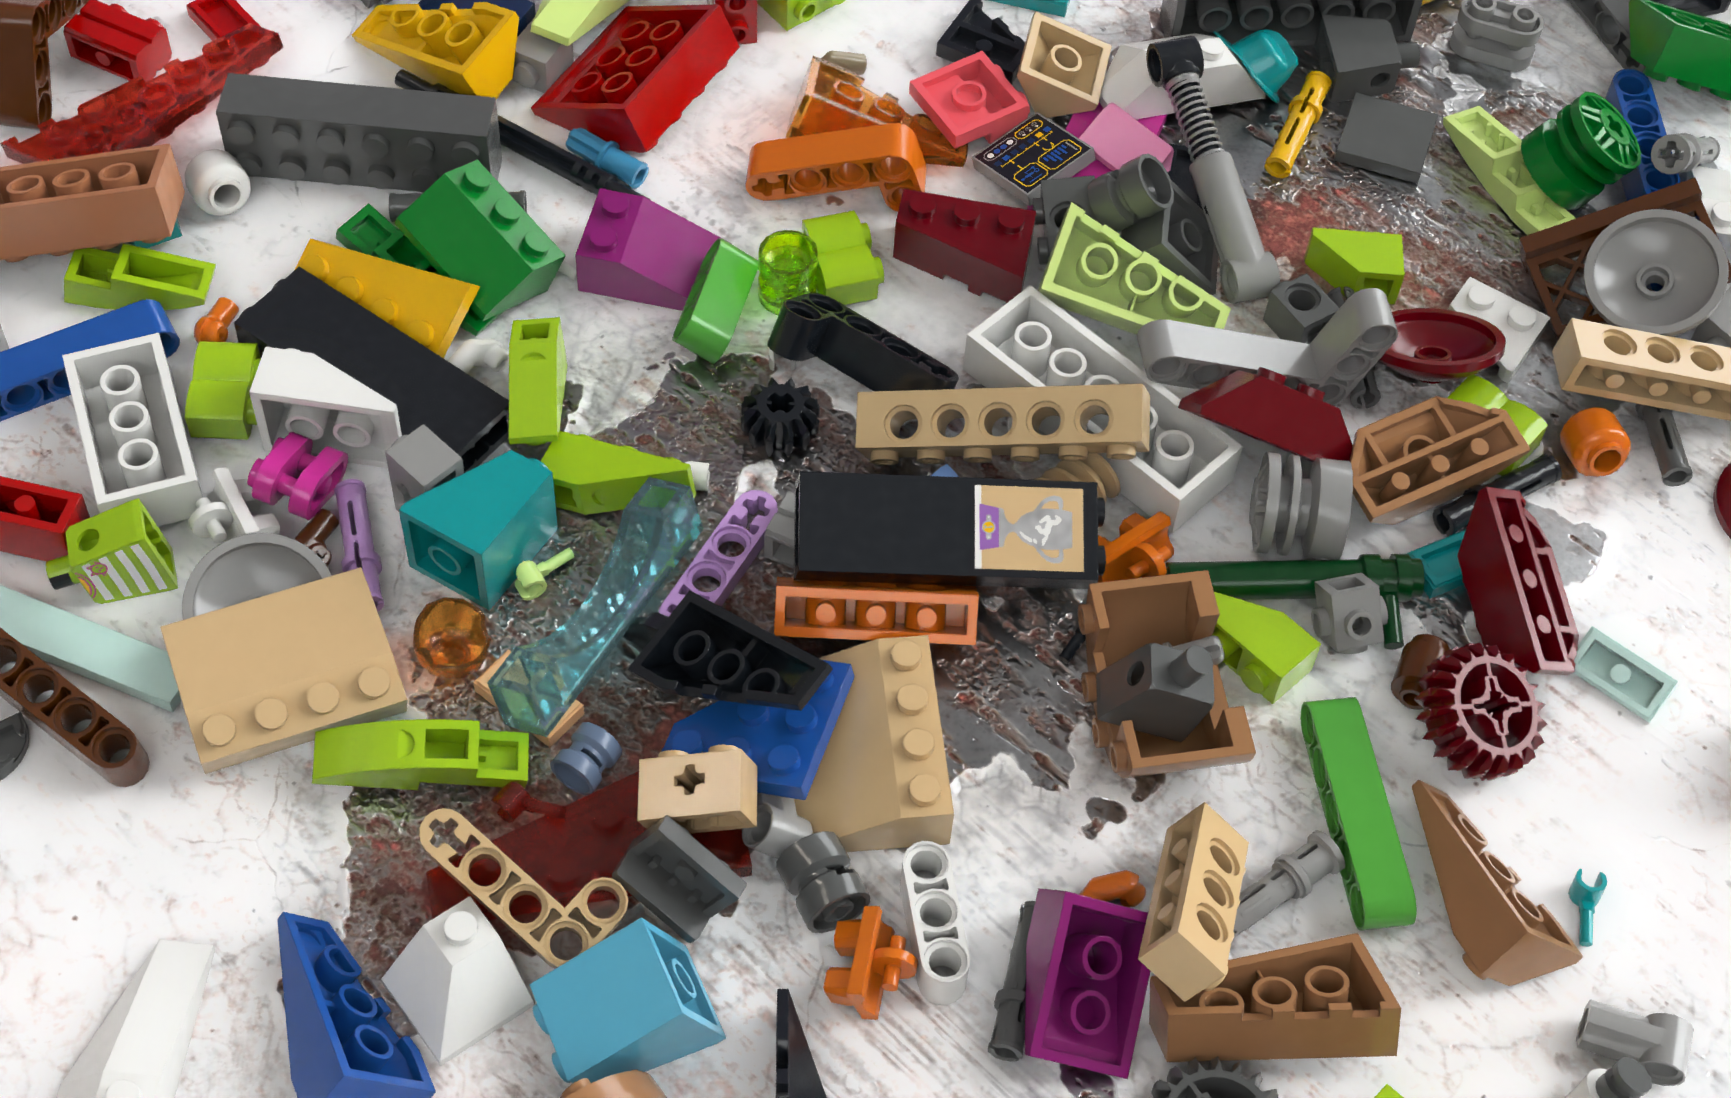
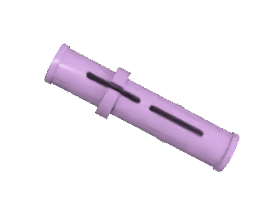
M348 479L339 482L334 488L345 557L341 561L342 572L362 568L378 612L384 606L378 576L382 571L381 557L374 551L371 522L366 501V487L360 480Z

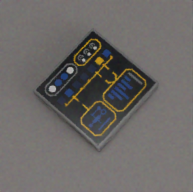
M1038 112L972 156L974 169L1028 206L1033 205V198H1040L1041 180L1071 178L1096 160L1093 147Z

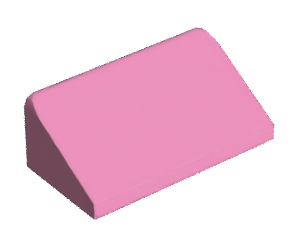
M1112 102L1099 113L1079 137L1080 140L1094 148L1095 158L1112 171L1119 170L1123 164L1143 154H1150L1156 157L1167 172L1171 169L1174 154L1172 146Z

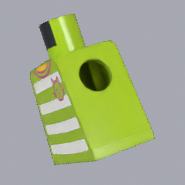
M139 498L69 526L65 532L68 555L46 561L47 576L55 590L81 583L95 603H110L178 589L173 549Z

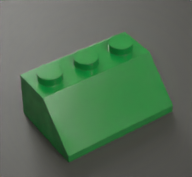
M1650 0L1629 1L1631 57L1645 66L1643 70L1645 75L1661 82H1667L1669 77L1676 78V82L1679 85L1700 92L1702 86L1710 88V93L1731 101V24Z
M479 160L444 173L403 211L394 223L440 275L480 286L470 308L482 321L548 291L566 257Z

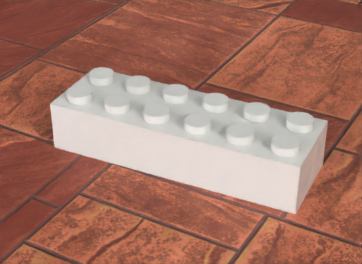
M1031 285L967 334L963 370L986 388L1143 384L1150 394L1149 452H1136V458L1129 460L1109 459L1106 457L1107 453L1098 454L1115 471L1120 482V494L1150 517L1160 511L1170 517L1171 525L1168 527V531L1171 534L1234 480L1243 448L1241 444L1209 420L1179 409L1178 406L1181 401L1179 397L1162 384L1150 381L1147 378L1146 372ZM1099 414L1092 417L1087 424V433L1097 434L1102 432L1108 425L1109 416ZM1054 415L1046 417L1041 422L1039 430L1046 435L1054 433L1060 425V417Z

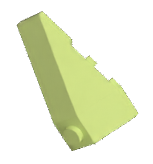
M542 0L531 23L530 32L569 46L630 0Z

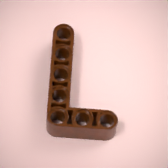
M0 0V125L38 130L47 129L52 116L48 38L72 19L75 14H78L80 9L89 0Z
M0 628V669L7 663L16 662L12 669L0 674V696L109 783L117 787H128L142 780L148 772L149 757L130 728ZM53 690V694L46 701L35 703L38 696L43 692ZM87 719L91 720L86 729L78 733H72V730L79 722ZM130 749L128 755L123 760L109 763L111 757L117 751Z

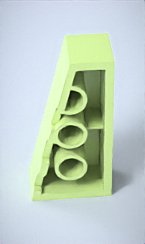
M1071 202L1062 220L1038 288L1040 293L1061 308L1136 335L1142 326L1159 319L1224 329L1231 310L1230 307L1182 275H1176L1158 263V259L1146 251H1140L1119 237V233L1105 224L1104 226L1086 215L1083 209Z

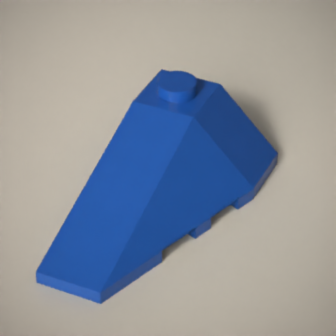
M282 912L277 919L290 1074L297 1098H432L436 1090L420 1050L410 1036L399 1038L390 1026L386 1017L391 1012V1009L382 997L373 999L357 979L362 971L361 967L329 922Z

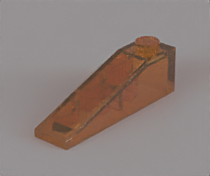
M814 55L812 56L789 119L786 138L888 123H900L908 126L915 133L926 164L964 166L967 160L968 143L955 149L927 115L918 113L912 116L908 114L898 104L899 99L888 92L883 97H879L862 86L865 81L863 77Z

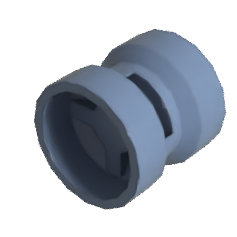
M582 722L571 736V746L568 749H561L551 761L550 767L560 782L569 789L582 795H591L602 781V771L606 768H611L622 755V748L618 741L605 729L590 722Z

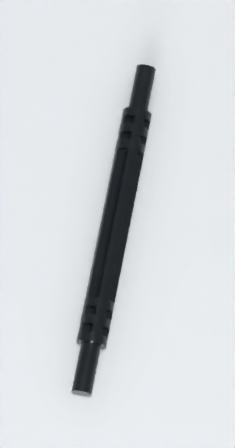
M401 69L395 76V84L403 89L459 94L440 83L432 85L404 69ZM498 115L501 145L566 178L575 185L583 187V189L596 194V196L600 188L644 196L617 182V177L612 173L604 171L589 161Z

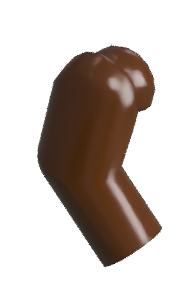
M322 508L294 539L317 554L327 568L332 560L331 551L327 550L325 541L339 526V520L332 512Z

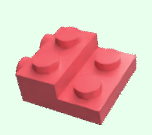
M983 51L911 80L909 85V94L955 149L981 137H984L991 144L1026 120L1030 113V106L1026 96L1012 86L1006 79L1002 68L997 64H993Z

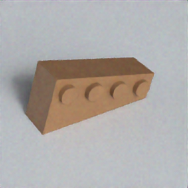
M1358 933L1228 960V973L1224 980L1211 991L1202 990L1186 1002L1156 975L1150 976L1149 1025L1167 1062H1189L1195 1057L1198 1061H1211V1059L1217 1056L1220 1061L1397 1056L1401 1007Z

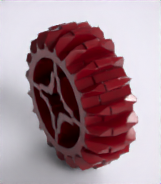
M1480 642L1476 644L1469 643L1460 648L1456 646L1445 651L1444 655L1434 659L1427 666L1428 673L1418 680L1423 691L1414 700L1423 707V711L1416 720L1424 722L1428 730L1422 739L1433 740L1436 745L1433 757H1447L1448 770H1461L1465 779L1480 778L1481 781H1492L1502 776L1506 777L1518 772V769L1523 768V765L1536 758L1534 750L1544 743L1538 732L1547 723L1538 715V712L1546 704L1536 700L1534 691L1539 684H1530L1525 678L1528 667L1514 666L1513 653L1500 654L1497 645H1486L1483 647Z

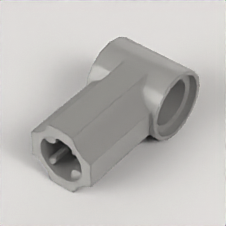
M757 793V827L742 829V839L746 846L777 859L790 845L801 838L813 834L811 823L797 815L794 798Z
M1590 999L1584 1008L1578 1026L1576 1041L1577 1048L1617 1061L1623 1057L1636 1060L1647 1070L1653 1084L1676 1086L1685 1082L1694 1028L1687 1020L1676 1015L1653 1013L1644 1017Z

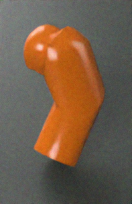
M219 298L209 313L200 318L195 324L194 338L198 344L200 341L226 342L228 338L227 328L239 312L238 306L228 298Z

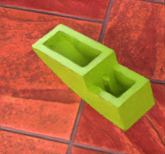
M125 243L122 244L119 254L95 248L76 249L73 252L64 277V302L113 310L146 299L160 302L164 310L201 306L205 304L216 264Z

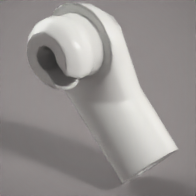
M469 339L448 359V362L465 373H468L473 367L488 366L494 372L504 370L509 364V351L503 348V344L495 339Z

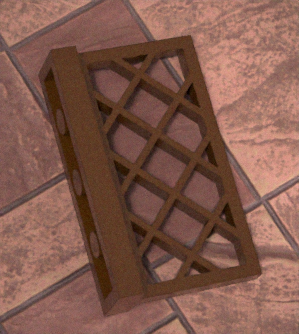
M1696 178L1520 238L1521 261L1526 273L1529 272L1546 315L1551 317L1549 323L1557 341L1568 325H1563L1558 315V310L1564 299L1587 307L1580 320L1609 324L1598 313L1592 315L1595 309L1588 297L1569 289L1577 274H1584L1585 264L1583 263L1592 243L1606 227L1616 220L1643 210H1672L1696 217L1697 220L1704 223L1717 236L1702 203V191ZM1729 260V275L1727 284L1731 283V265L1729 263ZM1557 264L1570 269L1571 272L1563 287L1544 281L1540 269ZM1550 293L1557 296L1554 303Z

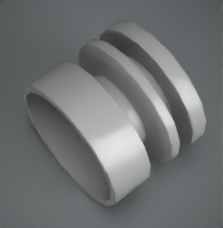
M1265 452L1260 471L1254 480L1250 501L1249 522L1252 529L1253 551L1267 554L1271 548L1274 533H1276L1277 553L1287 556L1293 545L1295 535L1301 536L1303 556L1305 558L1339 560L1346 543L1352 507L1353 470L1351 462L1317 457L1312 465L1309 477L1302 478L1301 460L1298 455L1290 454L1284 473L1281 475V455L1274 452Z

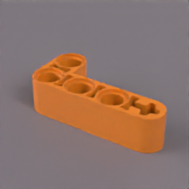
M888 123L757 143L751 148L749 153L745 186L751 196L763 201L879 186L887 206L898 212L903 189L925 192L927 169L913 130L904 124Z

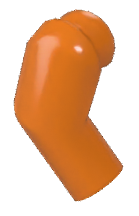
M1123 870L1092 878L1079 895L1106 902L1119 899L1123 906L1130 908L1137 906L1143 901L1146 895V888L1142 883L1138 882L1139 876L1137 874Z

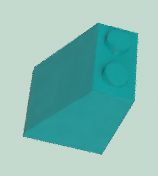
M513 450L405 502L399 509L409 566L489 611L516 580V570L519 564L523 561H532L558 530L553 472L541 461L535 458L528 459Z

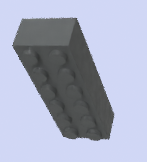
M1163 0L1160 21L1165 38L1193 33L1217 37L1213 33L1215 30L1231 44H1234L1258 30L1269 29L1280 33L1290 46H1310L1315 44L1322 15L1385 19L1391 23L1396 41H1411L1423 0Z
M228 73L216 109L224 149L238 160L249 177L257 176L424 193L444 173L475 160H479L497 181L499 177L502 152L496 97Z

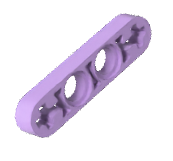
M750 490L736 499L663 601L659 609L660 614L669 617L689 590L722 607L764 546L766 528L774 514L778 512L777 502L773 496L761 490ZM758 510L763 511L764 516L758 514L750 523V532L745 529L748 524V513L754 515ZM735 541L743 545L745 550L738 556L728 557L720 553L718 548L725 542ZM710 576L716 578L720 582V586L714 591L702 592L696 589L693 583L700 577Z

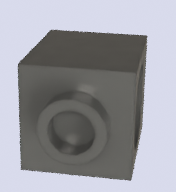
M1306 273L1292 281H1283L1271 290L1263 320L1280 339L1310 344L1339 310V307Z

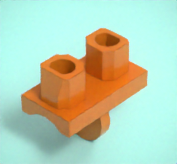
M1160 511L1146 519L1135 512L1122 521L1119 527L1120 537L1112 542L1098 535V546H1104L1106 552L1105 571L1102 576L1098 575V583L1166 575L1167 570L1164 562L1174 555V548L1168 536V527L1171 525L1170 517Z
M864 906L862 919L837 921L834 946L840 956L854 957L852 968L830 967L826 972L824 992L832 1003L854 1006L862 1019L878 1020L883 991H896L899 979L914 977L918 968V959L913 954L905 951L906 938L894 935L895 931L893 928L881 920L882 910L880 906Z

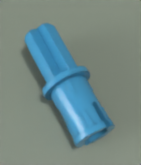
M583 128L570 131L566 141V147L569 151L602 168L604 171L612 173L633 189H637L643 184L649 171L647 163L639 161L620 150L619 144L615 141L606 142Z

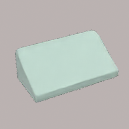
M1593 626L1578 645L1577 655L1574 659L1576 664L1574 674L1648 723L1652 721L1678 686L1677 680Z

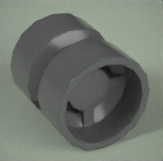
M1143 154L1123 164L1119 170L1107 172L1093 179L1088 187V198L1093 214L1099 223L1103 226L1104 224L1116 232H1120L1136 224L1142 217H1151L1169 208L1174 200V191L1169 174L1162 163L1150 154Z
M829 831L813 833L801 838L781 853L776 861V868L788 891L792 895L797 896L796 907L807 928L812 933L833 931L836 929L837 921L856 919L863 913L864 906L870 904L871 897L859 874L854 869H848L850 867V858L839 837L834 832Z

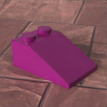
M600 188L575 254L578 291L683 311L704 257L713 243L721 237L644 196Z
M1038 888L1026 941L1025 1055L1128 1079L1151 972L1138 960L1148 912L1068 891Z

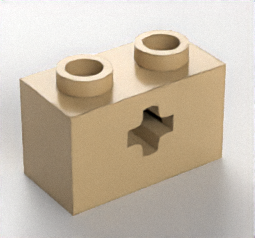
M715 745L710 747L708 752L688 754L680 750H666L660 752L657 758L639 759L637 821L648 829L668 815L677 824L686 828L690 834L757 827L758 766L742 749L732 745Z

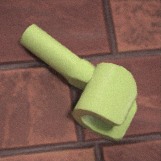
M566 548L537 565L529 560L520 563L516 570L517 579L515 587L522 599L528 601L542 595L547 588L544 577L574 558L573 551L570 548Z

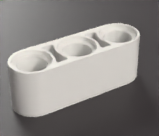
M921 841L910 846L903 856L900 893L911 952L918 959L916 978L919 990L929 1002L936 1005H948L961 998L966 989L970 955L950 857L941 845L932 841ZM920 870H927L936 877L922 879L914 873ZM938 918L946 925L931 927L926 925L923 920ZM937 966H946L951 968L956 974L949 977H941L931 969Z

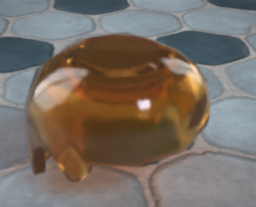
M440 598L426 604L416 619L413 631V649L421 667L427 669L429 674L439 678L460 679L478 671L489 654L488 648L490 647L491 638L487 632L485 614L480 608L465 599Z

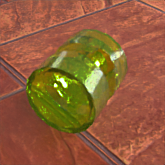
M783 230L767 236L760 244L758 252V297L762 306L775 315H779L785 300L808 293H817L818 250L816 243L809 236L799 231Z

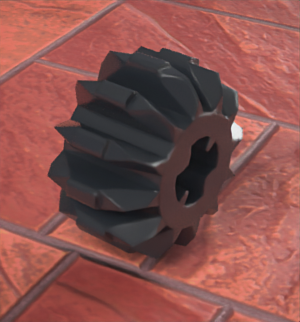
M771 377L768 387L754 384L751 395L744 396V401L741 404V415H743L741 417V430L743 435L749 436L752 449L765 446L768 457L776 450H782L789 458L793 452V447L806 451L807 446L810 444V439L816 438V434L819 431L818 418L820 416V406L817 399L811 398L808 386L795 388L792 377L785 384H778Z

